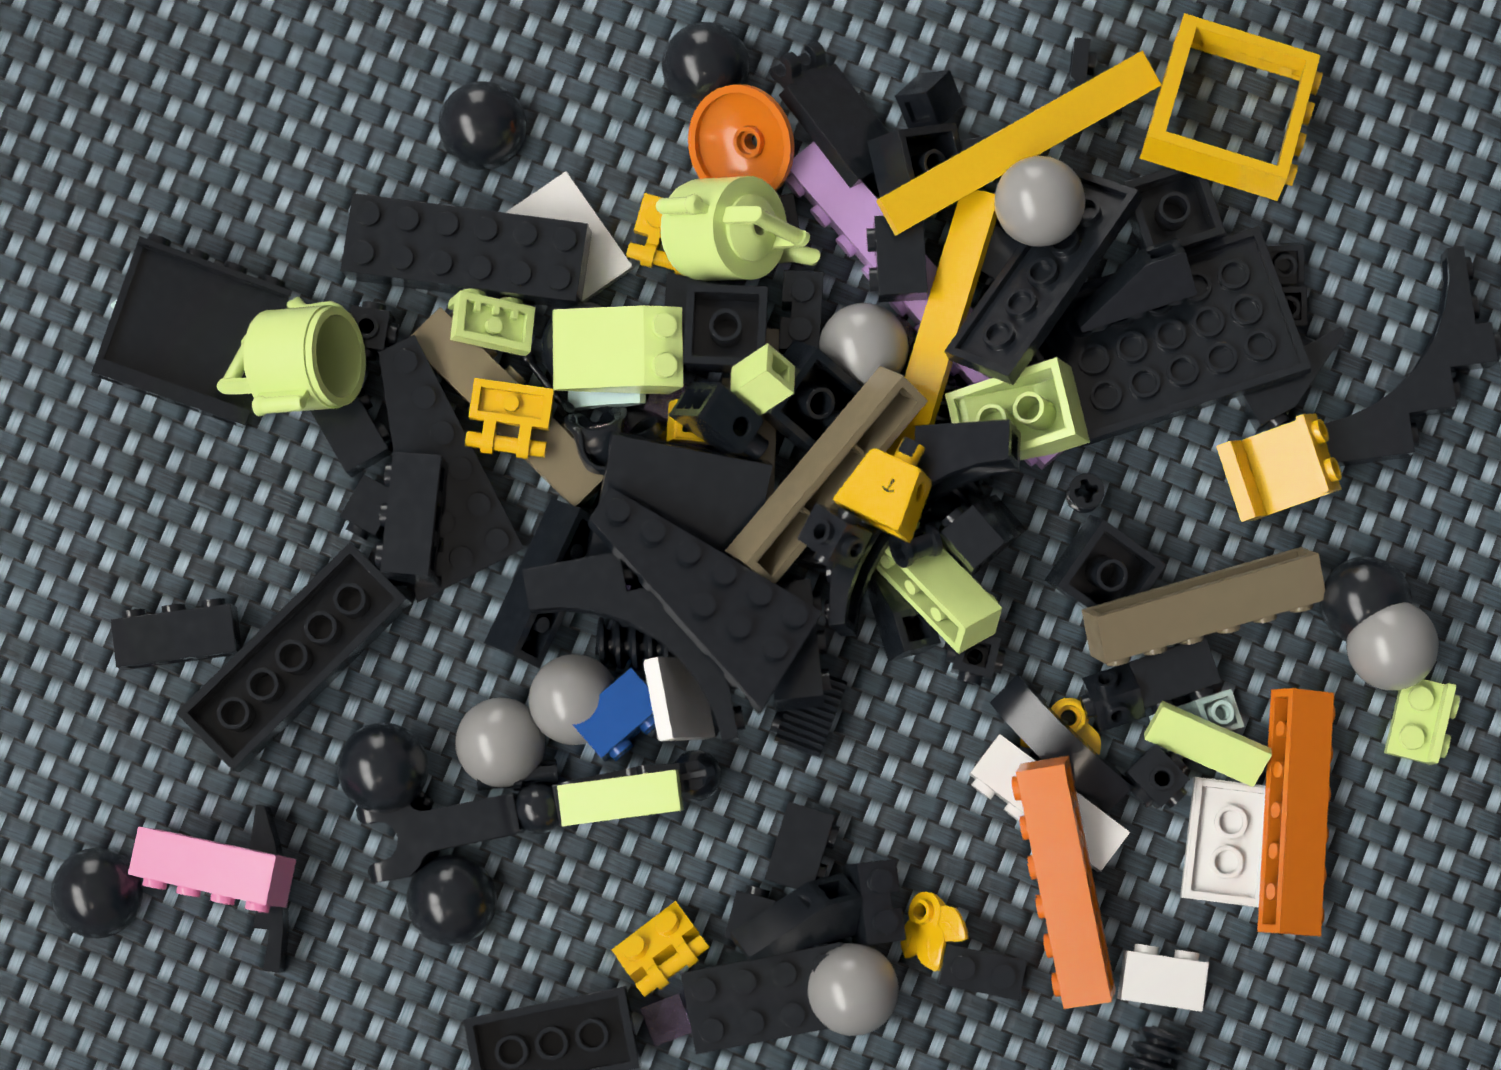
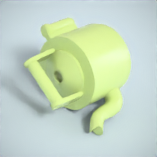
M739 176L694 179L675 189L669 198H661L656 203L657 211L662 214L661 240L669 262L679 273L691 279L703 281L754 280L766 276L777 264L794 262L815 266L820 259L821 253L818 249L806 246L810 240V234L787 223L785 210L778 194L771 185L758 177Z
M295 297L287 302L286 309L266 310L256 315L250 323L246 335L241 340V346L223 379H220L217 383V389L227 395L252 394L254 397L252 409L257 416H264L269 413L336 409L346 406L356 399L364 382L366 354L361 331L355 319L342 305L333 301L305 304L300 297Z

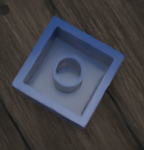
M632 668L627 670L599 695L598 706L590 718L579 724H572L605 762L611 757L617 762L634 747L630 742L631 739L641 731L648 735L656 728L648 686Z

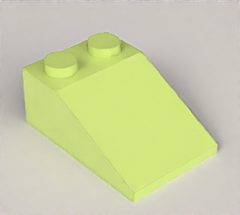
M642 305L554 309L552 311L553 391L672 394L683 387L682 307Z
M1057 357L1026 367L1014 385L991 378L945 393L951 423L1010 419L1021 433L1020 460L1051 455L1090 443L1072 367Z

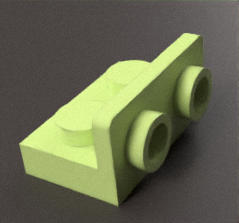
M472 288L460 290L449 300L448 309L453 310L450 340L526 356L531 352L536 307L524 305L522 300L514 297H502L500 299L485 296L486 293L484 291Z
M1423 679L1412 687L1399 690L1384 753L1428 765L1437 764L1440 757L1445 758L1451 736L1445 734L1449 718H1455L1460 702V696L1455 695L1456 685L1450 683L1441 684Z

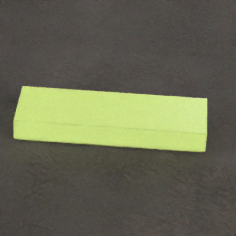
M1165 701L1161 702L1144 732L1145 740L1252 787L1256 784L1272 756L1271 748Z
M679 770L557 786L562 826L684 810Z

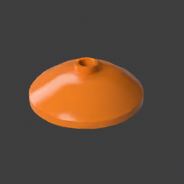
M733 84L712 91L697 106L689 126L688 148L692 165L700 179L754 176L766 181L777 191L787 179L793 164L794 136L787 115L772 96L751 85ZM753 135H755L757 139V146H755L752 142Z

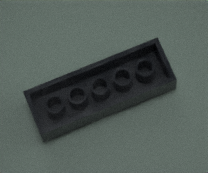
M353 193L340 271L348 280L452 294H457L463 289L472 288L482 290L486 293L485 296L497 299L514 297L522 300L523 303L563 308L567 305L582 302L592 231L588 223Z
M350 542L191 697L176 714L231 770L241 772L412 603Z

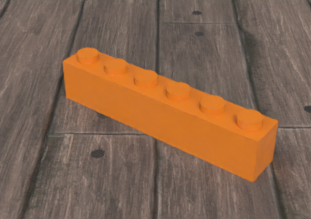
M1297 688L1271 689L1268 747L1271 748L1272 756L1267 763L1257 932L1321 937V928L1325 916L1323 891L1327 878L1325 855L1326 844L1329 838L1327 818L1328 803L1331 799L1329 782L1330 763L1333 759L1332 727L1336 714L1334 693Z
M1069 756L1021 763L1016 771V776L1012 777V790L1015 800L1022 801L1024 816H1020L1019 819L1020 830L1023 840L1030 841L1032 855H1028L1027 858L1028 869L1031 879L1038 880L1040 894H1037L1035 897L1038 917L1040 919L1045 918L1048 933L1043 935L1047 958L1053 957L1056 972L1051 974L1055 997L1061 996L1063 1009L1112 1002L1116 988Z

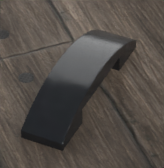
M1017 674L990 704L1042 760L1069 756L1076 791L1107 814L1134 785L1106 758L1102 759L1045 704L1047 701L1026 680Z

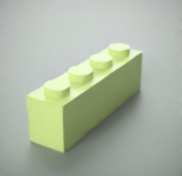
M889 546L886 548L876 569L958 654L995 634L1002 607L992 594L987 593L944 547L940 555L921 557L914 560L913 564L906 568H901L896 564Z

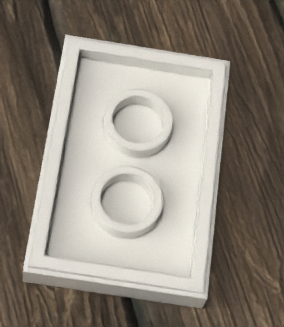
M566 171L505 212L588 223L592 236L582 302L588 301L633 270L632 264Z
M655 657L644 660L658 739L660 741L704 740L716 737L709 702L698 682L678 658Z
M1194 777L1180 898L1259 908L1266 786L1254 785L1252 787L1245 783Z

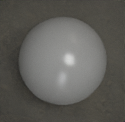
M1032 156L1016 162L1002 175L995 191L994 207L1000 225L1009 236L1025 245L1045 247L1063 241L1077 228L1085 209V193L1079 177L1067 164L1049 156Z
M856 303L840 309L827 321L820 336L819 349L863 387L879 366L901 374L908 358L909 344L902 323L892 312L876 304Z
M1403 602L1384 608L1358 624L1347 637L1346 649L1349 662L1361 679L1376 688L1396 691L1416 685L1430 673L1437 660L1439 640L1436 628L1427 614L1417 606Z
M569 654L549 661L536 674L530 687L529 708L535 724L546 736L559 743L567 745L588 743L572 724L584 722L593 715L599 703V695L615 682V678L601 662L589 656Z
M499 697L487 699L476 704L464 715L456 732L455 747L460 764L474 780L477 781L478 779L493 787H509L521 779L524 780L541 763L545 753L546 738L545 734L535 724L528 706L511 698Z
M858 943L842 944V946L826 953L828 956L820 962L815 972L812 970L808 982L809 1002L815 1015L830 1030L847 1036L868 1034L881 1027L892 1015L899 995L897 975L889 960L876 949Z

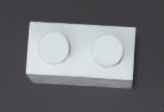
M1135 944L1134 952L1124 950L1117 999L1203 1011L1209 963L1198 961L1199 953L1175 950L1174 958L1158 955L1159 947Z

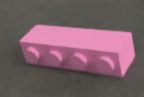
M138 826L128 874L142 877L143 886L166 890L167 883L177 885L176 893L200 897L201 891L211 893L210 901L234 905L235 899L246 901L245 909L269 913L270 906H287L296 859L160 829Z

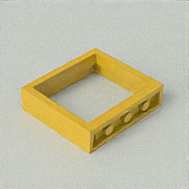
M1184 13L1174 40L1139 159L1278 201L1284 185L1292 186L1297 173L1298 165L1292 164L1293 156H1300L1307 134L1301 133L1300 130L1302 125L1308 126L1314 110L1315 103L1308 100L1310 94H1317L1323 73L1317 71L1321 55ZM1190 48L1299 81L1277 165L1166 131Z

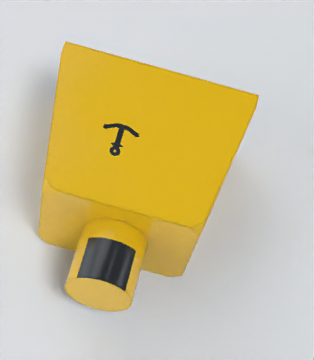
M904 437L894 456L877 448L871 449L836 493L833 501L839 507L847 508L861 516L862 521L910 543L931 488V480L921 469L916 467L925 448L916 441Z

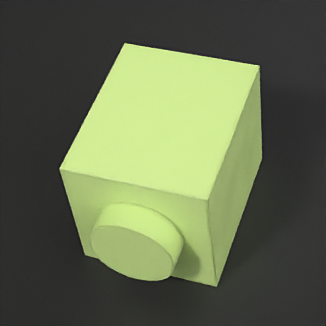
M767 343L732 367L730 391L760 416L794 394L795 366Z

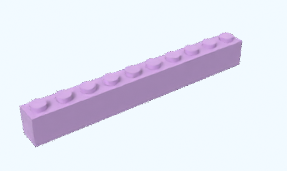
M813 141L794 157L785 183L795 196L800 198L804 195L814 206L810 209L814 218L824 228L828 225L833 228L839 235L835 239L837 244L850 258L854 254L865 265L861 271L869 280V268L876 267L875 252L867 251L866 228H873L874 216H883L876 202L877 198L863 182L849 188ZM926 255L928 287L926 300L888 302L898 315L903 317L907 314L916 324L913 328L916 336L937 271V267ZM970 307V309H969L967 318L969 317V315H970L971 312L973 311V309H972L971 307ZM953 362L950 375L954 377L958 373L968 386L990 379L984 374ZM1064 451L1025 459L1024 461L1031 467L1037 464L1043 470Z

